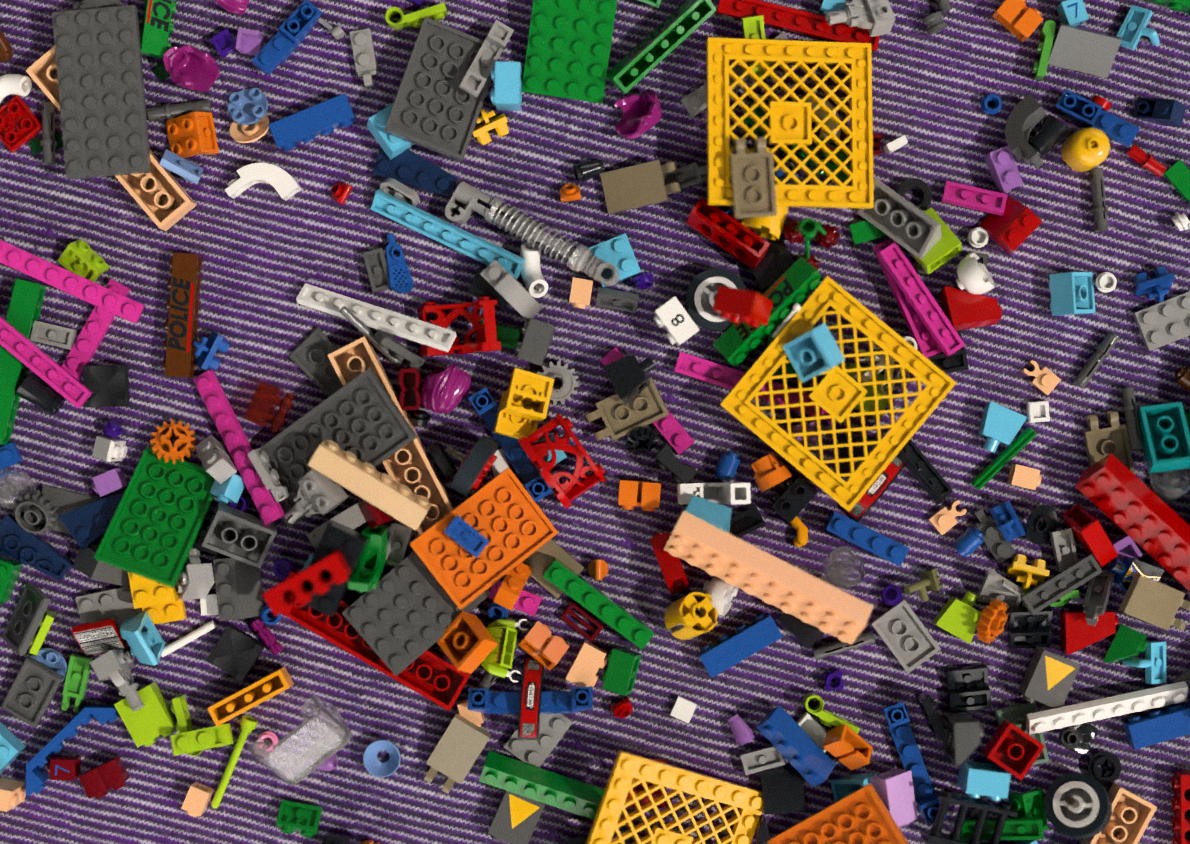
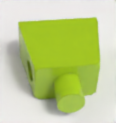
M966 591L962 601L951 597L933 619L932 623L970 644L981 615L980 611L973 608L978 596Z

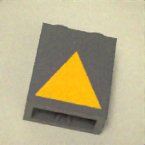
M1037 646L1017 691L1024 695L1022 699L1033 704L1035 700L1041 702V707L1047 710L1063 707L1081 665Z
M505 791L489 827L488 834L496 841L501 842L504 840L510 844H528L545 804Z

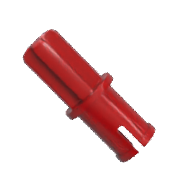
M1132 145L1127 151V155L1141 164V168L1145 167L1158 178L1167 169L1166 166L1153 158V154H1147L1136 145Z

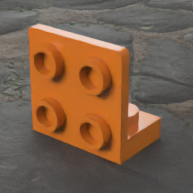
M194 111L166 121L171 152L184 159L198 154L215 155L219 153L212 113Z

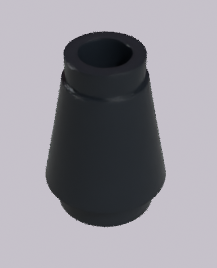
M600 159L578 162L577 165L573 166V171L578 182H585L604 172L605 167Z

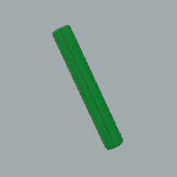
M1026 428L971 481L972 485L978 490L981 489L1036 436V432L1032 428Z

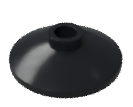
M1046 504L1040 505L1030 514L1026 524V535L1031 543L1036 545L1044 544L1050 539L1049 532L1055 531L1057 513L1053 507Z

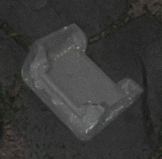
M315 695L306 700L301 707V714L305 721L273 746L269 740L260 738L249 746L256 759L281 780L291 785H295L343 748L351 739V731L336 706Z

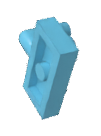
M1135 5L1131 6L1117 34V37L1122 39L1120 47L1134 51L1142 35L1149 37L1153 46H1157L1160 43L1156 30L1146 27L1153 14L1151 10Z
M1166 641L1148 642L1145 649V659L1128 658L1122 660L1125 666L1145 668V683H1167Z

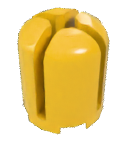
M692 592L672 602L667 607L664 616L667 630L682 624L676 627L671 634L675 638L689 640L713 629L718 622L716 621L718 615L717 610L709 601V599L713 601L711 596L707 593Z

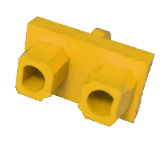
M484 108L481 109L482 115L478 117L476 123L485 122L476 126L473 131L474 138L477 137L481 145L492 141L488 131L494 128L499 137L509 133L508 120L504 113L489 120V118L496 116L494 111L485 113Z
M1016 554L1012 564L1007 568L1006 574L1016 576V581L1022 583V589L1028 590L1030 585L1037 586L1038 582L1043 583L1044 579L1049 577L1050 570H1046L1045 560L1034 559L1032 566L1026 565L1027 557L1025 555Z

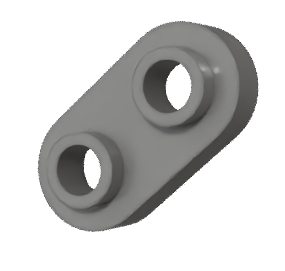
M386 178L380 185L381 191L416 207L420 201L418 194L414 190L393 178Z

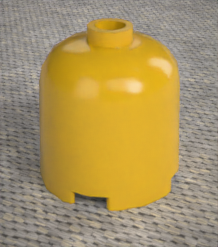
M1093 127L1080 129L1069 135L1063 142L1061 149L1062 159L1074 171H1089L1102 163L1108 156L1110 150L1109 139L1100 129Z
M777 207V216L743 218L741 224L750 230L759 232L758 235L761 238L775 241L780 237L789 207Z

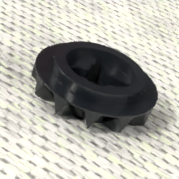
M639 427L628 434L625 445L629 453L633 452L635 456L639 453L644 455L645 451H651L652 447L657 446L656 440L658 437L652 428ZM638 439L645 441V443H639Z
M1099 751L1097 754L1092 755L1088 762V773L1100 784H1110L1119 777L1121 763L1113 753ZM1106 761V765L1109 766L1111 770L1105 769L1102 772V770L1097 765H1103Z

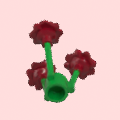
M810 218L803 221H788L787 225L783 227L785 232L784 238L786 240L789 239L791 244L795 242L802 243L803 238H805V254L802 257L817 271L819 261L815 259L814 255H809L810 239L815 237L818 241V246H824L829 249L831 245H837V239L840 237L837 227H831L826 224L823 228L820 222L816 223V221Z

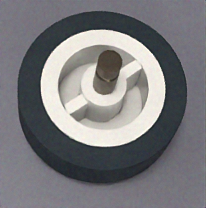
M713 268L701 272L692 280L686 292L685 305L688 315L695 324L709 331H723L729 329L734 324L729 322L728 319L719 317L720 313L713 310L719 285L747 291L743 281L736 274L726 269Z
M1082 773L1065 774L1057 778L1050 785L1045 796V811L1049 821L1057 830L1067 836L1078 839L1093 837L1100 833L1110 820L1112 812L1110 796L1098 781Z

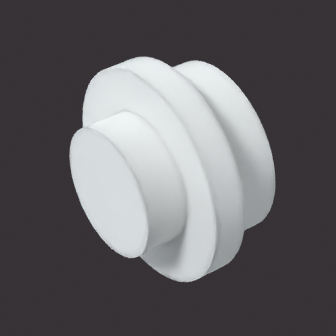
M1176 212L1175 216L1171 218L1179 231L1188 230L1187 225L1190 221L1184 213L1179 214V212Z
M976 227L969 232L968 242L972 247L981 248L988 243L989 235L985 229Z
M1110 272L1099 274L1095 280L1097 289L1103 293L1113 291L1117 284L1116 277Z

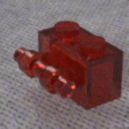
M260 381L244 419L262 427H267L269 422L272 421L273 424L270 430L278 433L280 426H283L285 422L284 417L288 409H291L293 405L291 402L294 395L287 392L283 399L281 395L284 389L267 381ZM277 404L281 405L277 415H273Z

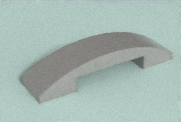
M498 20L495 21L459 86L460 88L478 97L491 73V68H494L495 61L499 59L514 32L513 29Z

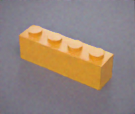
M285 666L212 704L207 710L217 727L285 691L294 683Z

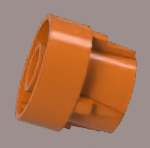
M775 452L751 464L755 474V482L761 493L792 476L787 465L783 464L782 460L780 461Z

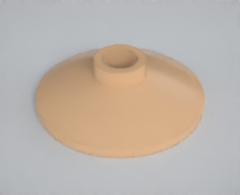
M266 114L261 120L250 125H241L233 121L230 126V135L239 143L254 142L266 134L270 121Z

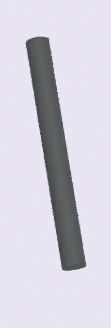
M346 306L340 309L339 312L396 367L402 364V360L394 356L392 350L385 351L377 345L379 341L374 337V333Z

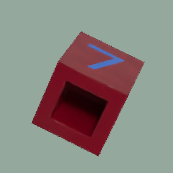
M56 755L51 758L47 766L50 780L74 781L79 778L78 776L81 775V756Z

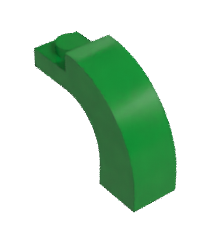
M368 524L363 530L362 534L370 537V540L356 572L348 581V589L365 592L377 588L383 574L387 556L388 527L378 526L371 529Z

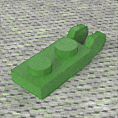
M1052 20L1046 21L1041 28L1040 36L1043 41H1039L1036 51L1040 55L1038 61H1034L1032 73L1035 74V81H1042L1046 75L1056 30V24Z
M71 654L62 693L64 695L61 706L62 710L67 711L70 706L71 697H75L74 713H80L84 701L83 698H85L91 670L90 662L93 661L92 657Z

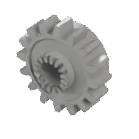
M551 361L549 362V368L543 365L544 372H537V374L553 379L556 377L562 379L563 385L560 389L552 388L550 400H553L554 406L557 405L558 401L565 405L564 399L567 398L569 401H572L570 395H577L574 387L580 386V384L575 383L579 376L572 375L575 369L568 370V363L563 367L561 366V361H558L557 365L554 366Z

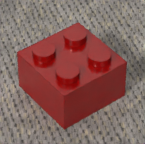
M719 285L713 310L720 313L719 317L728 319L729 322L735 324L744 322L748 326L759 328V325H768L773 301L757 292Z
M1004 719L982 753L1022 781L1045 746L1007 719Z

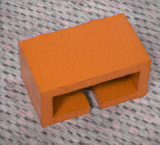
M1005 0L992 17L1020 41L1024 42L1044 19L1037 9L1033 7L1028 8L1025 0Z
M620 479L618 505H622V509L634 510V506H641L643 511H655V508H659L661 483Z
M521 562L508 572L493 602L512 611L533 568Z
M537 621L518 646L550 671L570 646L566 644L563 638L556 635L553 636L547 625Z
M846 724L827 730L823 748L835 758L839 756L838 760L850 770L868 765L873 750L870 744Z

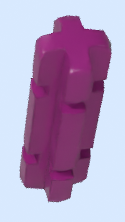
M256 619L251 624L252 629L258 632L257 635L267 647H270L269 650L273 655L278 654L282 651L283 646L275 641L277 639L267 627L263 626L262 620Z

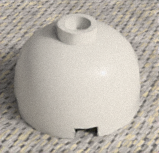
M972 252L958 264V278L956 282L961 290L966 289L969 293L978 295L995 288V285H993L994 281L984 263H978L977 260L980 258L975 252Z
M714 576L711 581H706L702 591L705 594H709L713 601L710 599L709 601L717 610V614L725 616L733 604L731 601L733 596L736 597L739 588L729 585L724 580Z

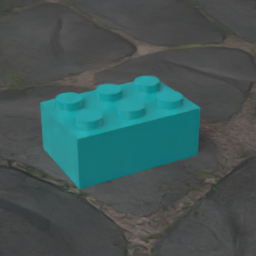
M1182 402L1140 407L1137 412L1148 473L1190 469V434Z

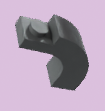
M1030 94L1022 99L1010 113L1005 127V137L1009 148L1018 161L1023 158L1028 165L1032 163L1038 168L1043 164V161L1028 143V139L1032 129L1045 119L1047 115L1041 105Z

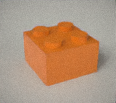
M464 611L456 617L444 631V635L436 641L457 670L471 674L498 645L479 618Z

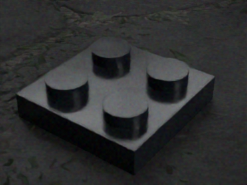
M922 691L914 694L931 732L938 739L947 736L944 729H947L943 718L939 717L938 713L936 714L935 712L938 710L934 699L929 695H925Z

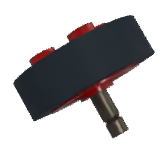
M483 434L467 455L448 445L445 452L461 462L460 468L450 487L465 497L473 488L477 490L487 476L488 470L498 458L495 456L499 444Z

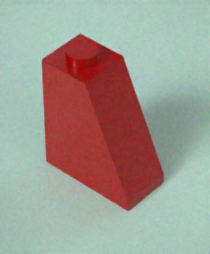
M950 286L943 287L939 293L943 312L956 331L996 325L1002 317V308L998 305L996 298L981 294H971L968 291Z
M1076 504L1061 515L1067 526L1072 528L1073 534L1088 554L1093 555L1098 565L1103 567L1118 556L1099 521L1080 505Z
M659 532L653 538H650V542L670 594L673 595L690 588L679 557H674L664 550L670 538L669 532Z
M1083 610L1060 611L1061 652L1072 654L1116 633L1118 616L1112 610H1105L1103 615H1098L1097 624L1093 626L1087 625L1086 613Z

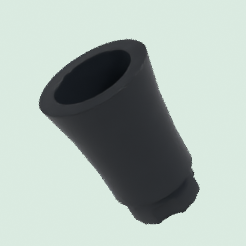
M1048 114L1035 134L1028 140V143L1042 158L1070 132L1063 123Z
M34 372L26 377L16 391L17 396L52 415H55L65 403V400L59 396V393L43 382Z

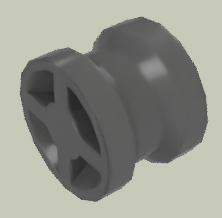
M941 11L933 13L922 20L923 25H926L928 28V36L948 27L946 22L942 20Z

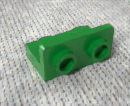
M1035 788L1022 793H1009L1010 804L1018 813L1017 817L1013 816V818L1042 817L1043 831L1048 830L1042 789Z
M282 800L276 822L277 828L280 829V832L292 834L294 831L299 832L304 837L312 838L313 835L318 836L323 808Z

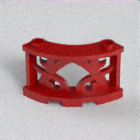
M478 297V301L448 305H435V302H424L423 306L417 307L418 320L426 322L427 313H436L438 318L436 320L429 319L430 322L446 329L459 315L464 316L474 325V328L470 329L465 335L464 345H461L457 335L449 352L420 343L419 356H443L455 354V350H457V354L502 350L501 342H497L494 305L497 304V300H490V297ZM466 308H474L472 313L466 310ZM483 308V314L480 315L479 311ZM443 310H453V311H451V312L446 316V314H445V312H444ZM475 332H478V334H475L476 341L473 342L471 336Z
M559 413L554 419L528 437L524 436L518 442L537 469H542L540 474L567 509L573 505L572 500L598 482L602 481L604 483L606 479L603 474L606 472L600 463L595 465L571 430L574 426L568 417L563 419ZM560 425L564 430V436L559 437L555 431V441H551L548 432ZM542 436H545L546 442L531 445ZM570 436L577 445V447L567 444L570 440ZM547 450L551 451L550 461L543 460L545 455H549ZM555 450H562L576 455L573 474L567 471L550 473V470L556 464ZM583 455L589 464L583 465ZM588 470L593 472L588 476L585 475ZM561 476L570 478L569 481L565 478L564 482H559Z

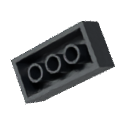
M333 520L327 524L309 566L340 550L352 572L347 575L349 578L347 581L340 585H337L336 582L331 584L329 591L320 596L317 592L311 596L312 600L305 605L331 617L337 613L348 589V581L355 573L370 537ZM322 570L323 577L331 579L330 571ZM304 580V586L307 589H313L312 582Z

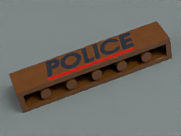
M173 252V257L170 258L169 267L172 270V277L168 280V289L171 291L170 298L167 299L169 319H166L165 330L168 331V335L164 341L166 360H163L162 364L165 376L194 378L196 355H194L196 347L192 343L197 341L203 256L199 254Z

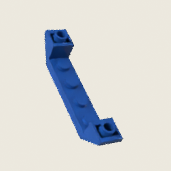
M485 387L468 399L490 429L524 482V486L533 500L538 502L552 493L551 487H549L540 474L541 470H538L518 442L519 439L493 433L499 405L488 389Z
M572 687V691L542 692L540 714L576 713L593 709V687ZM489 688L468 689V710L486 714H519L521 692H490Z
M901 701L883 708L903 769L912 771L915 801L926 825H930L935 822L940 800L933 794V785L910 727V719L904 703Z
M90 704L85 707L26 764L25 794L28 797L33 793L38 795L46 787L44 783L49 777L41 768L50 761L48 757L52 753L57 754L65 746L63 742L67 738L71 740L79 733L77 729L82 724L86 726L94 717L101 725L108 721L111 724L120 716L114 704Z

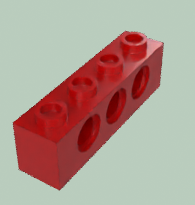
M703 197L691 210L686 223L753 270L764 258L770 246L769 242L715 205H708V201Z
M338 550L272 587L262 595L275 616L280 613L285 616L294 610V605L300 603L302 606L311 601V596L317 592L320 596L329 591L331 584L336 582L337 585H340L349 579L347 575L352 570L341 551ZM322 570L330 571L331 579L324 578ZM304 580H310L313 584V589H307L304 586ZM286 590H291L294 593V600L287 598Z
M1174 770V777L1171 779L1172 788L1174 789V797H1172L1171 801L1174 810V818H1172L1174 838L1172 839V844H1190V837L1185 838V833L1190 830V816L1185 818V812L1190 810V796H1184L1186 790L1190 789V770Z

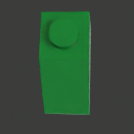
M1121 624L1103 661L1113 664L1139 655L1140 651L1144 652L1147 647V636Z

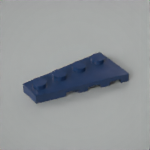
M381 146L372 172L375 176L385 179L393 178L402 184L449 198L453 195L457 181L455 176L409 149H406L390 160Z
M126 490L58 516L82 550L105 535Z
M7 514L0 523V554L15 558L20 563L35 567L36 570L60 581L65 578L74 564L73 561L39 535L26 532L19 526L13 515Z

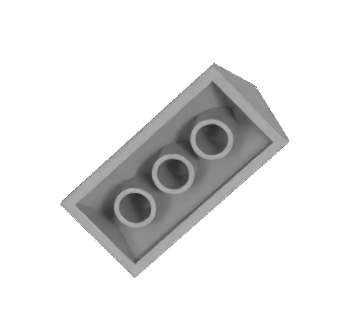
M875 178L873 180L874 208L859 209L857 213L916 257L922 259L942 238L941 224Z

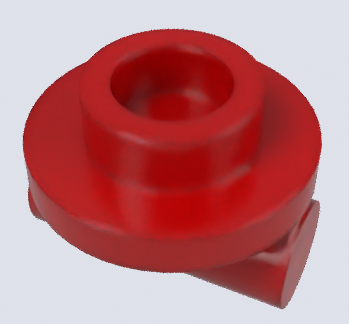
M343 181L336 183L331 189L332 199L344 205L353 187Z
M627 696L611 705L610 709L615 717L626 718L632 712L633 706Z

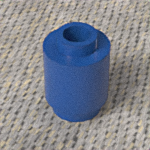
M729 450L726 453H721L715 468V477L727 482L734 478L741 461L737 458V453Z
M968 527L955 540L956 543L953 547L963 557H966L968 554L971 555L984 542L982 538L984 534L977 527Z

